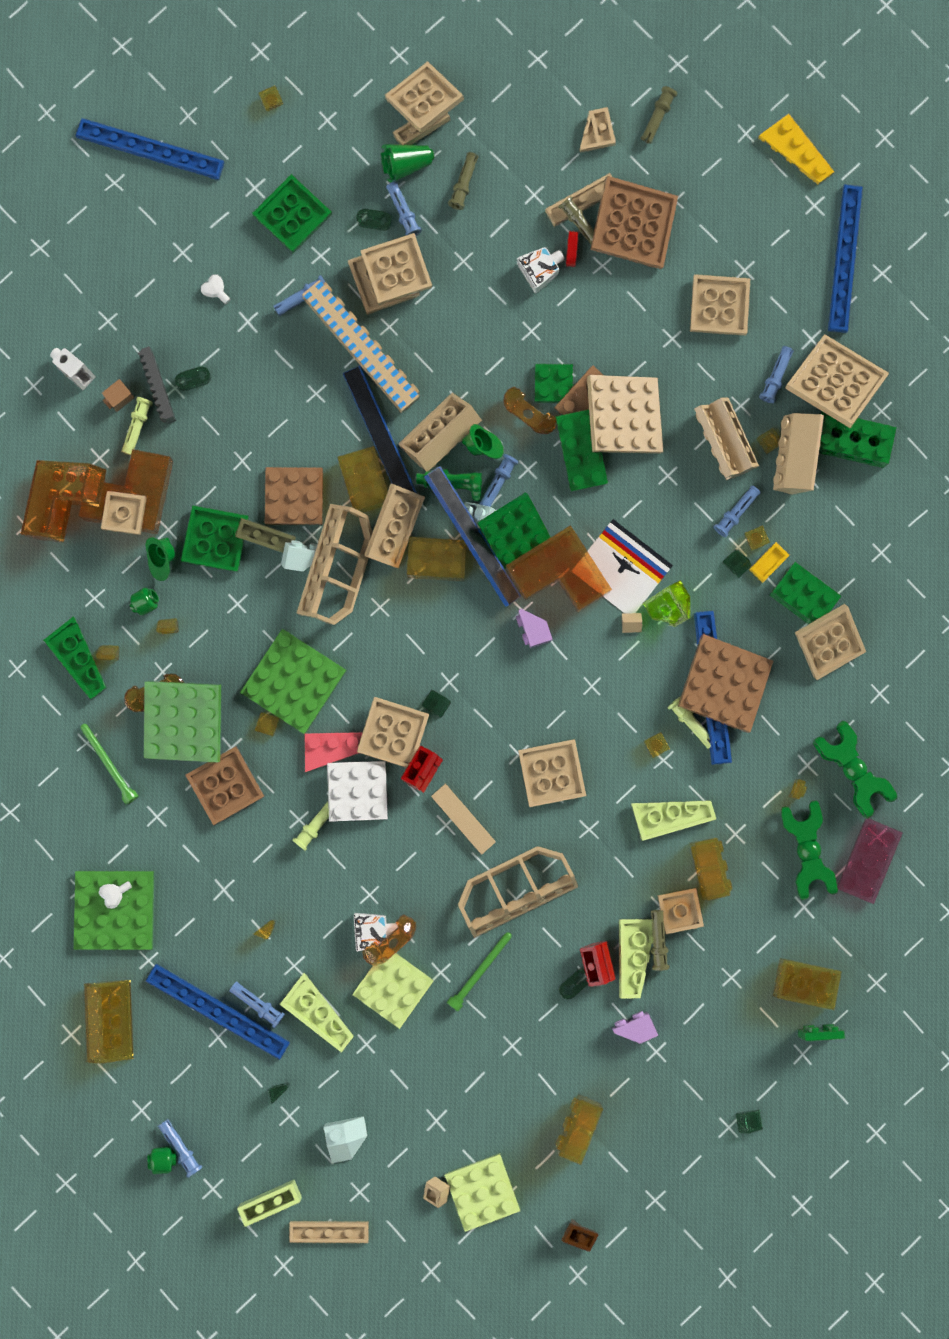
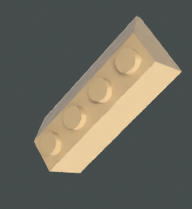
M451 393L398 445L418 466L427 472L434 468L453 447L463 440L473 424H479L482 419L469 403Z
M793 413L783 416L773 490L792 495L814 490L824 415Z

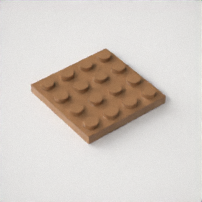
M607 176L605 178L590 250L662 269L664 267L678 196Z
M703 634L701 635L678 707L750 733L773 660Z

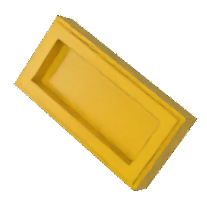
M775 543L749 571L763 583L790 555L778 543Z

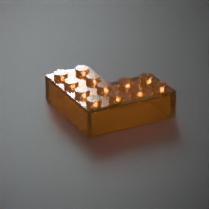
M132 449L125 486L87 479L79 517L86 521L102 524L107 491L146 496L141 531L158 534L173 460L170 456Z
M37 460L21 535L36 540L64 542L71 506L99 507L107 470L90 463Z
M571 525L509 563L505 568L525 601L558 581L578 613L612 591Z

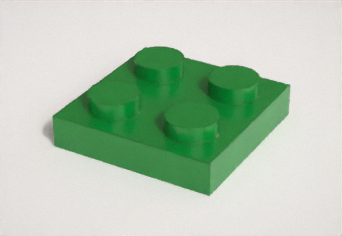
M535 364V403H558L573 387V364Z
M822 1024L823 1028L815 1027V1025H803V1029H798V1037L804 1041L845 1039L844 1030L834 1026V1024Z

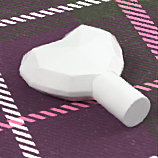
M212 275L208 282L201 285L203 295L212 298L219 297L225 304L231 300L223 292L224 284L219 275Z
M129 881L119 887L114 884H106L100 887L99 894L105 899L106 907L113 909L119 905L122 894L131 889L132 886Z

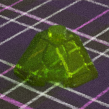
M681 580L643 602L652 620L669 623V626L677 627L690 619V595Z

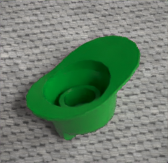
M473 424L470 427L469 433L462 440V444L474 456L486 455L493 459H499L503 456V445L498 437L478 424Z
M150 537L145 543L149 570L156 580L165 581L170 573L169 563L175 557V550L169 538L156 539Z

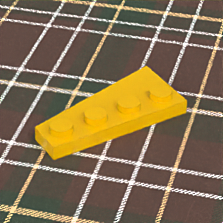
M790 114L779 120L758 137L763 142H767L774 151L786 157L788 162L795 164L802 173L818 185L834 173V170Z

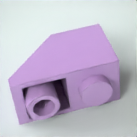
M523 609L518 610L516 620L519 627L523 626L525 633L522 634L525 645L529 644V647L533 648L552 641L547 621Z
M643 1011L633 1014V1018L628 1021L622 1019L615 1022V1026L612 1027L615 1034L640 1044L658 1036L647 1012L643 1013Z

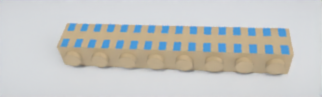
M318 280L302 294L303 300L396 408L403 413L419 399V390L413 383L410 385L405 380L407 376L401 369L397 370L393 366L394 361L389 355L385 356L381 352L382 347L380 344L368 337L370 335L368 330L356 323L357 318L351 311L347 312L344 309L345 304L343 301L331 294L332 289L326 282L322 283Z

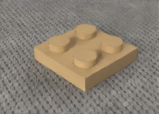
M107 491L101 529L141 535L147 497Z
M696 888L657 895L660 910L664 912L665 934L704 927Z

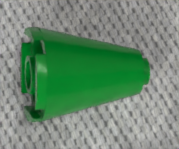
M384 144L381 146L384 149V152H381V164L384 174L389 175L387 179L389 183L396 182L431 165L434 160V152L428 146Z

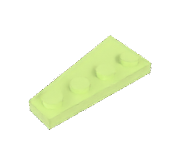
M711 801L631 804L642 841L716 820Z
M619 919L620 998H641L646 976L645 971L647 963H649L651 945L653 944L652 919Z
M303 973L280 1005L342 1053L354 1035L308 976Z

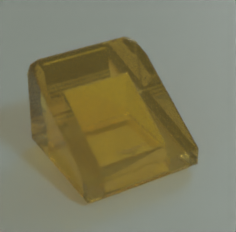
M177 618L159 620L156 631L160 635L178 633Z
M100 646L96 658L99 660H119V646Z
M276 920L269 921L257 930L254 935L269 939Z

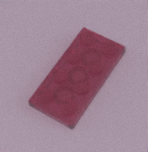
M865 818L837 886L838 890L874 904L903 833L872 819Z

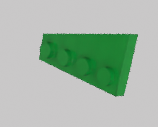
M74 616L43 640L90 700H93L107 689Z

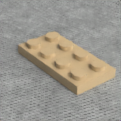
M391 484L364 556L399 568L425 497Z

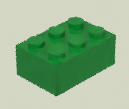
M796 562L788 568L769 594V596L807 624L828 614L841 598L840 594Z

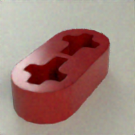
M569 231L566 254V266L575 267L578 232Z

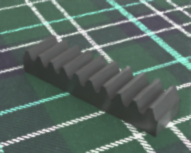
M150 346L142 348L138 355L146 372L145 376L153 393L152 397L158 408L159 417L163 423L175 422L176 418L153 351Z

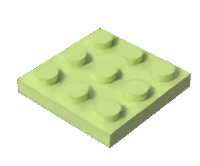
M386 946L352 995L400 1029L434 980Z
M500 1153L445 1173L465 1232L520 1211Z

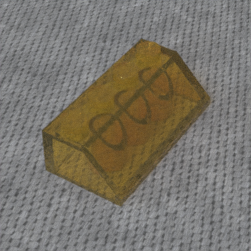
M130 980L84 983L87 1063L102 1064L134 1059Z

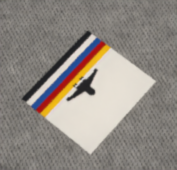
M613 519L571 572L626 614L637 612L673 565Z

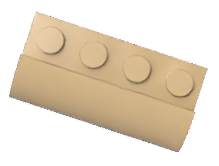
M720 398L709 405H700L695 408L697 413L696 419L704 429V436L710 442L711 452L717 458L719 470L726 480L740 476L759 466L729 398Z

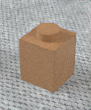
M120 379L102 392L105 397L103 402L109 409L113 407L116 412L134 399V396Z

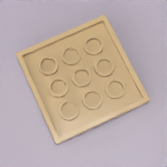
M824 334L788 382L785 389L851 428L889 373Z
M587 376L592 452L662 453L663 442L658 378Z

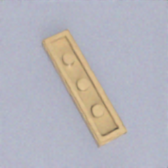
M610 173L570 195L573 198L572 201L579 209L584 211L601 201L605 178L607 176L612 177ZM570 196L545 209L554 227L568 220L569 217L558 206Z
M446 784L431 796L481 855L496 843Z
M290 1221L289 1243H368L369 1221Z

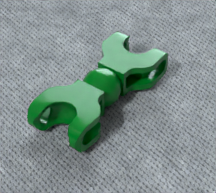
M841 721L837 725V731L841 738L838 745H830L823 737L815 738L813 745L822 759L833 761L839 767L843 766L844 776L848 780L853 781L851 783L854 788L853 804L860 814L868 819L874 813L870 803V796L873 793L880 794L888 802H894L898 796L888 780L875 777L871 771L867 773L866 763L862 759L857 758L859 756L856 751L857 735L846 721Z
M814 800L809 803V817L802 822L794 819L789 807H781L783 827L795 836L798 843L797 854L802 860L801 871L795 879L799 898L802 901L809 898V885L816 879L822 880L825 883L830 894H837L838 888L835 873L823 865L822 858H819L821 846L815 840L817 839V830L823 822L818 801Z

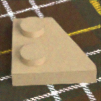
M608 107L589 111L580 153L614 146L616 141Z

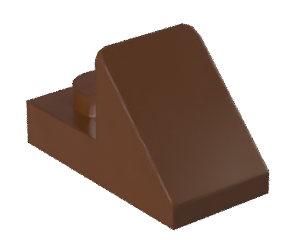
M571 1219L561 1241L590 1252L599 1234Z

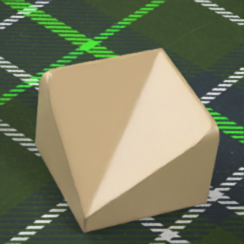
M433 1177L426 1182L423 1199L438 1208L441 1207L448 1200L450 1185L437 1177Z

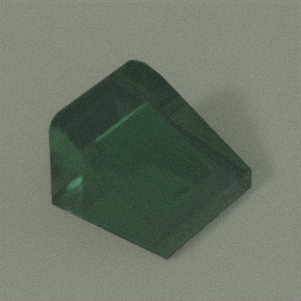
M737 549L723 561V564L738 578L751 567L750 560Z
M431 690L421 706L441 718L451 704V701Z
M287 1082L269 1088L271 1104L290 1087V1083Z
M760 1110L736 1113L739 1133L748 1134L763 1130Z

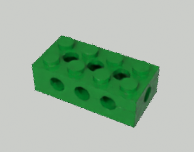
M823 411L819 413L824 415L819 447L820 454L884 468L889 464L897 427L858 418L852 427L849 428ZM831 432H835L838 438L833 437ZM850 436H853L856 442L851 441ZM868 440L872 441L875 447L871 446Z

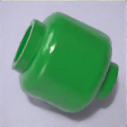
M142 588L131 595L129 606L134 613L145 616L157 609L159 597L153 589Z
M169 1147L152 1149L151 1154L147 1155L148 1170H151L153 1174L170 1173L172 1166H176V1154H172Z

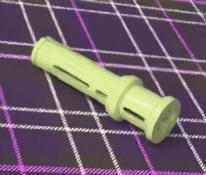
M141 397L136 398L137 404L134 412L131 413V425L121 452L133 456L143 423L148 419L149 407L153 404V402Z
M679 696L667 708L673 710L679 717L678 720L680 722H685L707 749L710 748L708 731L693 716V712L678 707L681 698Z
M328 801L310 824L302 827L303 830L298 837L292 839L304 851L307 850V845L311 840L317 838L318 830L329 818Z

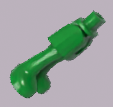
M442 469L454 489L469 490L473 500L480 501L482 473L474 472L453 475L449 474L448 469ZM427 471L425 474L417 473L416 484L424 485V488H427L429 484L424 476L431 471Z

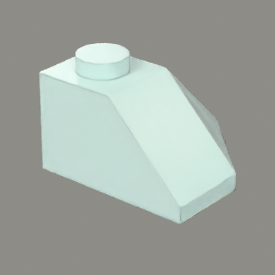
M364 1116L325 1123L324 1125L327 1148L332 1163L351 1160L367 1137Z

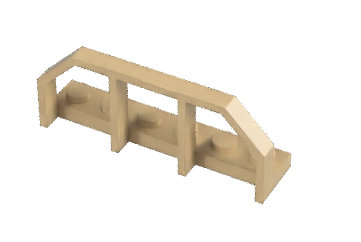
M330 504L297 614L335 625L353 611L369 557L364 556L372 536L368 515L352 507ZM348 512L359 517L364 535V542L360 553L338 544ZM336 549L358 558L350 586L328 577ZM326 582L348 591L344 608L330 618L317 614Z
M537 846L469 879L458 906L475 938L578 888V884L563 853ZM538 854L561 860L569 875H563L558 881L547 883L537 890L524 861ZM520 864L534 892H529L523 898L505 904L492 877ZM489 879L502 908L494 909L488 915L482 918H475L470 922L464 907L472 887Z

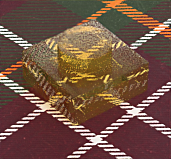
M275 85L258 93L267 112L284 105Z
M772 428L757 437L756 440L767 455L779 447L780 437Z
M763 525L744 533L751 551L770 543Z
M261 712L255 731L274 737L280 718Z
M661 732L644 741L652 758L670 749Z
M795 779L789 798L794 800H800V797L803 798L807 790L805 786L806 781Z

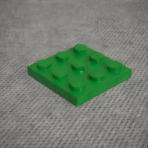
M291 174L252 215L294 253L332 215V211Z
M526 492L477 522L504 569L552 540L531 498Z
M192 505L181 562L238 572L245 540L235 537L240 519L249 520V516Z

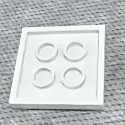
M385 761L327 763L329 821L387 819Z

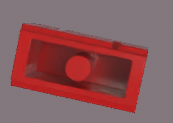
M419 746L403 773L401 780L412 788L424 793L443 759L433 751Z
M607 941L591 943L579 948L589 987L605 985L616 979Z

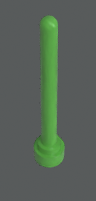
M82 724V732L122 791L121 795L123 797L121 799L125 805L132 803L139 797L135 790L128 788L88 725Z
M506 932L460 992L453 997L451 996L446 1003L456 1011H460L463 1007V999L512 937L511 933Z

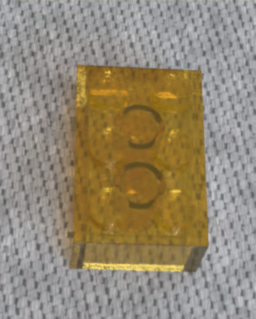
M374 446L338 456L352 507L362 513L382 507L388 491Z
M409 537L407 578L464 582L465 541Z
M718 838L690 842L702 899L708 901L731 896L732 884L730 879H727L725 873L728 871L726 860H722L721 855L724 852L722 842L718 841Z
M780 958L773 997L835 1010L842 971Z
M578 1094L577 1098H573L571 1102L570 1117L566 1116L562 1126L564 1128L563 1135L559 1134L555 1146H557L556 1149L560 1157L581 1165L603 1107L601 1103Z

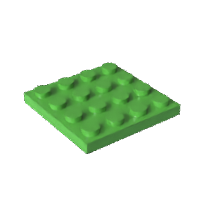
M282 629L240 693L301 733L306 734L347 670Z
M145 681L144 758L220 762L221 684Z
M75 871L74 950H152L154 871ZM129 881L132 888L122 894L119 905L113 909L107 908L105 899L99 894L100 887L106 884H114L119 887Z

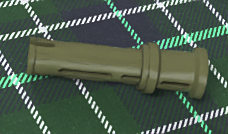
M662 87V94L654 104L655 110L641 136L642 141L647 139L645 143H652L665 113L670 111V104L673 98L677 96V92L670 87Z
M467 152L459 180L453 186L454 192L452 198L448 201V205L457 210L464 209L463 203L466 195L469 194V182L478 159V155L473 152Z
M570 196L558 208L565 212L569 217V222H573L588 242L592 244L594 229L582 215L583 210L575 205L572 201V196Z
M663 910L651 911L653 934L651 953L653 954L654 961L652 970L657 971L670 969V966L667 964V953L669 951L665 946Z

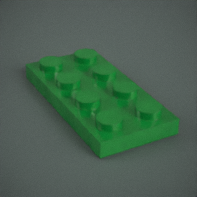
M589 409L555 416L570 491L608 484L602 452H592Z

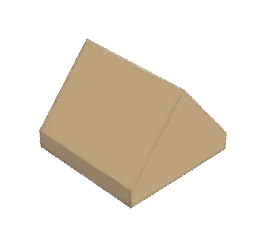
M641 613L622 614V633L642 632Z

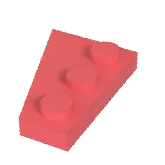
M362 732L305 734V772L325 766L327 763H333L359 754L357 748Z

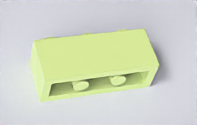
M291 1180L240 1203L237 1209L246 1227L299 1203L302 1196L295 1180Z

